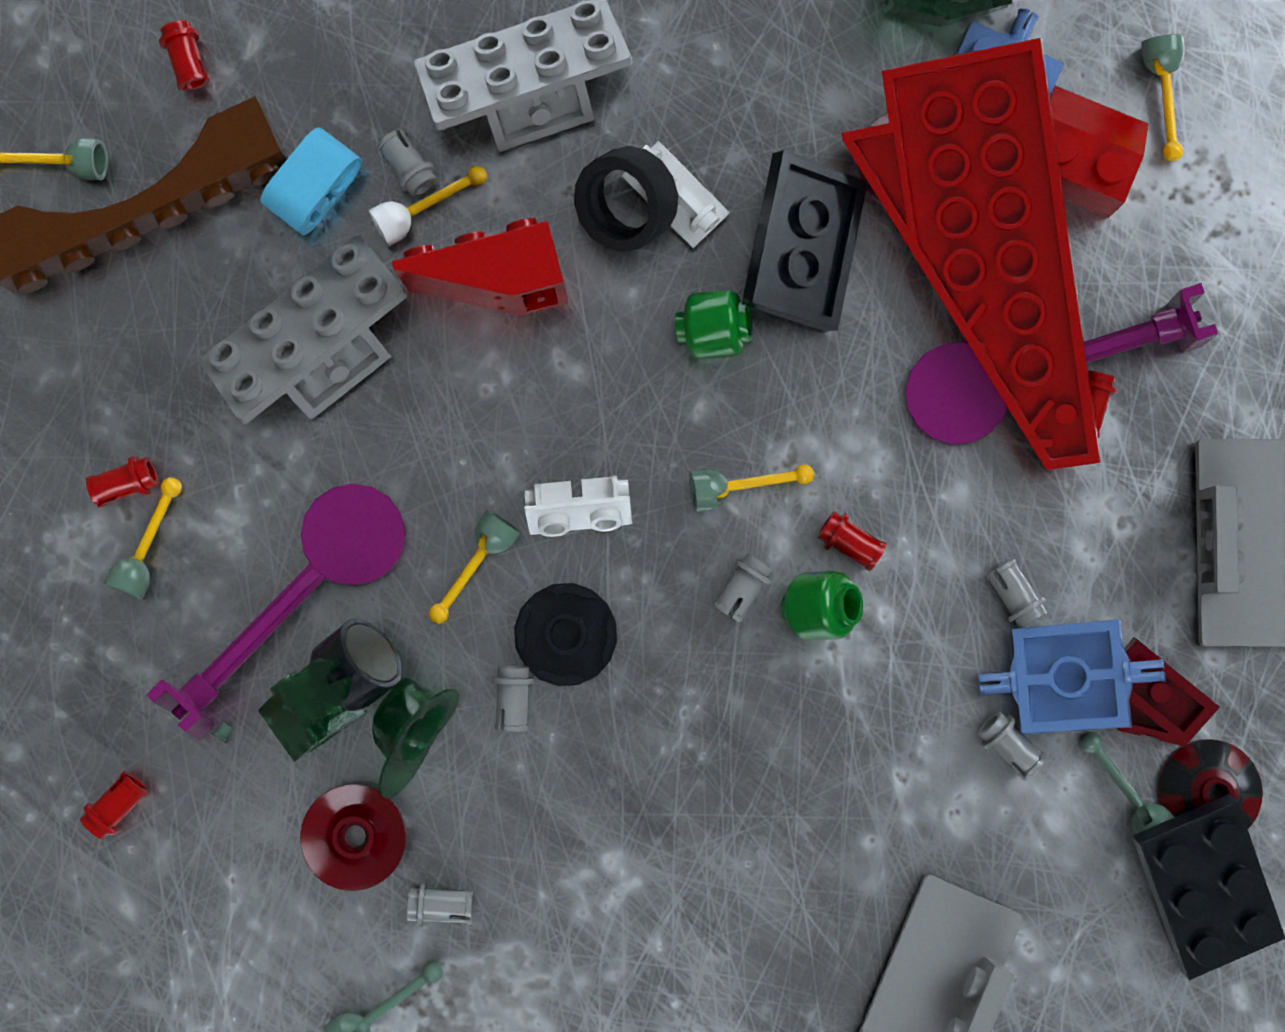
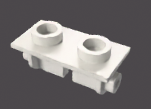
M659 141L651 148L645 145L642 149L648 150L661 159L673 175L678 192L677 214L671 227L692 248H695L730 212ZM625 172L622 177L648 203L646 193L637 179Z
M617 475L582 479L583 497H572L571 481L534 484V489L525 490V514L530 535L541 534L547 537H557L573 530L594 529L606 532L615 530L621 525H631L632 516L628 479L617 480Z

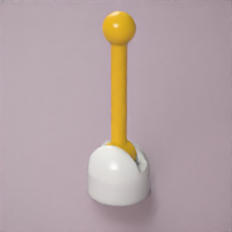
M473 166L468 170L467 176L409 207L390 201L381 203L368 210L380 236L389 247L406 237L410 230L412 216L470 185H483L487 180V173L483 167Z

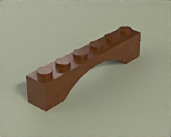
M256 96L208 117L197 140L182 160L156 184L130 199L101 209L73 213L40 211L19 205L0 213V286L12 293L27 294L34 292L47 284L46 278L64 270L66 272L82 270L90 266L95 260L94 256L111 248L115 251L127 249L141 240L140 235L157 227L167 229L184 222L188 218L187 213L204 205L207 207L222 205L235 196V191L250 184L260 186L269 183L288 157L267 112Z

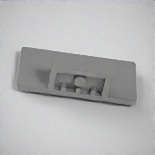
M584 0L569 8L542 17L531 18L524 23L495 33L481 35L477 39L457 46L436 50L414 61L436 129L443 130L486 115L498 152L595 120L585 81L631 66L633 63L631 53L607 0Z
M357 235L344 246L337 249L334 254L306 276L299 279L269 305L258 311L251 319L223 341L216 344L200 358L199 363L232 412L243 424H247L285 393L312 420L392 357L369 327L406 299L408 293L360 235Z
M1200 439L1195 444L1199 644L1201 646L1285 647V439Z
M931 874L924 875L859 1032H992L1015 976L1005 966V962L1023 921L1022 915Z

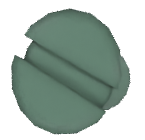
M221 722L216 731L210 732V734L227 744L226 738L233 728Z

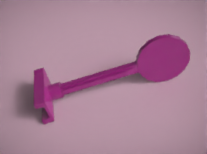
M1202 283L1180 289L1166 304L1168 310L1150 315V321L1085 341L1087 363L1156 341L1159 345L1177 340L1182 353L1204 346L1218 335L1215 324L1202 328L1198 327L1197 323L1202 321V317L1199 311L1193 312L1192 305L1205 293ZM954 342L941 344L925 353L911 370L906 387L908 410L918 428L932 439L952 445L973 443L992 433L1004 418L1007 406L968 343Z
M353 483L333 487L316 498L304 515L300 535L305 557L309 561L308 566L201 675L196 673L180 690L161 679L146 696L155 704L171 712L179 720L189 712L178 726L189 735L201 740L215 726L204 710L219 695L217 690L322 582L329 580L334 584L357 587L374 583L393 569L402 555L406 534L401 513L392 500L371 486Z

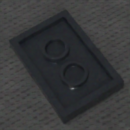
M786 150L774 152L770 163L741 304L825 332L838 331L868 181Z
M1230 794L1132 835L1179 968L1188 980H1192L1285 939L1240 805Z

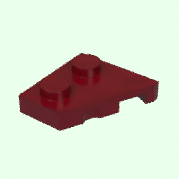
M1135 637L1124 648L1130 662L1161 659ZM1164 661L1165 669L1143 671V673L1164 671L1165 682L1133 683L1129 698L1132 727L1116 729L1138 736L1146 735L1158 738L1160 741L1185 747L1220 706Z

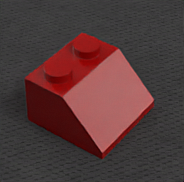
M1054 86L1050 95L1064 200L1109 218L1127 199L1144 157L1149 123Z

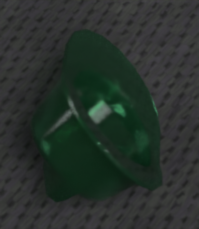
M404 677L400 679L379 704L374 714L372 732L374 742L386 758L378 782L379 794L383 798L388 799L396 796L417 773L437 735L452 717L458 705L459 694L455 689H445L437 694L415 680Z

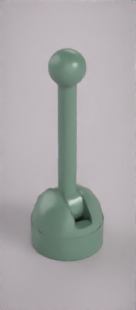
M1092 731L1083 734L1081 737L1082 748L1087 752H1093L1136 811L1131 819L1134 834L1174 818L1172 813L1162 805L1143 803L1101 747L1102 739L1099 734Z
M436 962L427 963L424 965L421 975L367 1015L360 1016L357 1013L349 1012L341 1014L324 1026L325 1032H370V1025L426 983L433 984L438 982L443 975L442 967Z

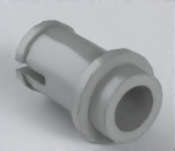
M398 129L397 133L395 130L390 132L378 143V149L384 154L400 177L399 186L403 192H410L412 197H419L429 192L437 184L438 179L435 176L436 167L433 163L425 162L408 137L405 129Z
M748 553L743 561H736L735 564L739 568L719 599L713 604L717 609L726 615H730L731 618L742 623L744 615L764 584L766 583L770 586L772 583L768 578L772 574L773 569Z
M1015 559L986 575V578L990 580L1011 614L1007 618L1009 622L1015 620L1018 627L1022 628L1047 613L1042 605L1046 601L1045 598L1038 599L1019 569Z
M514 665L498 666L497 676L492 677V682L497 683L495 730L506 732L528 731V684L534 683V678L529 677V667Z
M997 712L978 731V735L983 738L982 746L985 749L993 748L1022 779H1026L1027 776L1030 777L1042 766L1046 760V754L1021 734L1014 726L1016 720L1011 715L1005 717L1001 712Z
M420 883V889L409 888L407 920L417 921V926L419 927L423 926V921L471 925L473 890L426 889V884Z

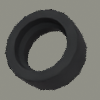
M626 146L613 149L595 158L582 169L575 184L574 205L579 222L590 238L607 249L628 252L641 249L670 228L677 214L678 192L673 175L661 159L646 149ZM615 170L625 171L637 179L644 189L649 204L647 222L641 227L633 228L626 226L616 219L608 208L604 196V180L610 172Z

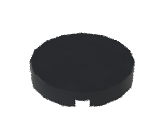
M575 583L552 584L536 592L521 607L514 626L515 648L524 666L529 667L530 672L539 680L556 686L580 685L598 676L611 661L618 642L616 620L608 603L592 589Z

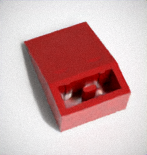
M535 218L520 219L509 223L506 226V232L487 237L485 232L482 231L467 233L455 238V245L437 250L434 249L433 245L417 246L404 251V258L391 261L394 271L406 289L420 294L518 316L569 303L548 221L537 223Z

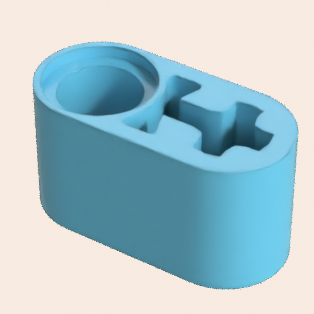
M317 127L301 141L272 177L261 195L260 203L298 233L306 235L319 224L355 179L361 168L362 158L324 129Z

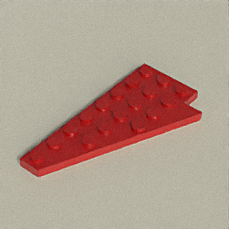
M1041 38L882 70L889 123L841 132L842 141L1045 469L1052 470L1100 463L1101 457Z

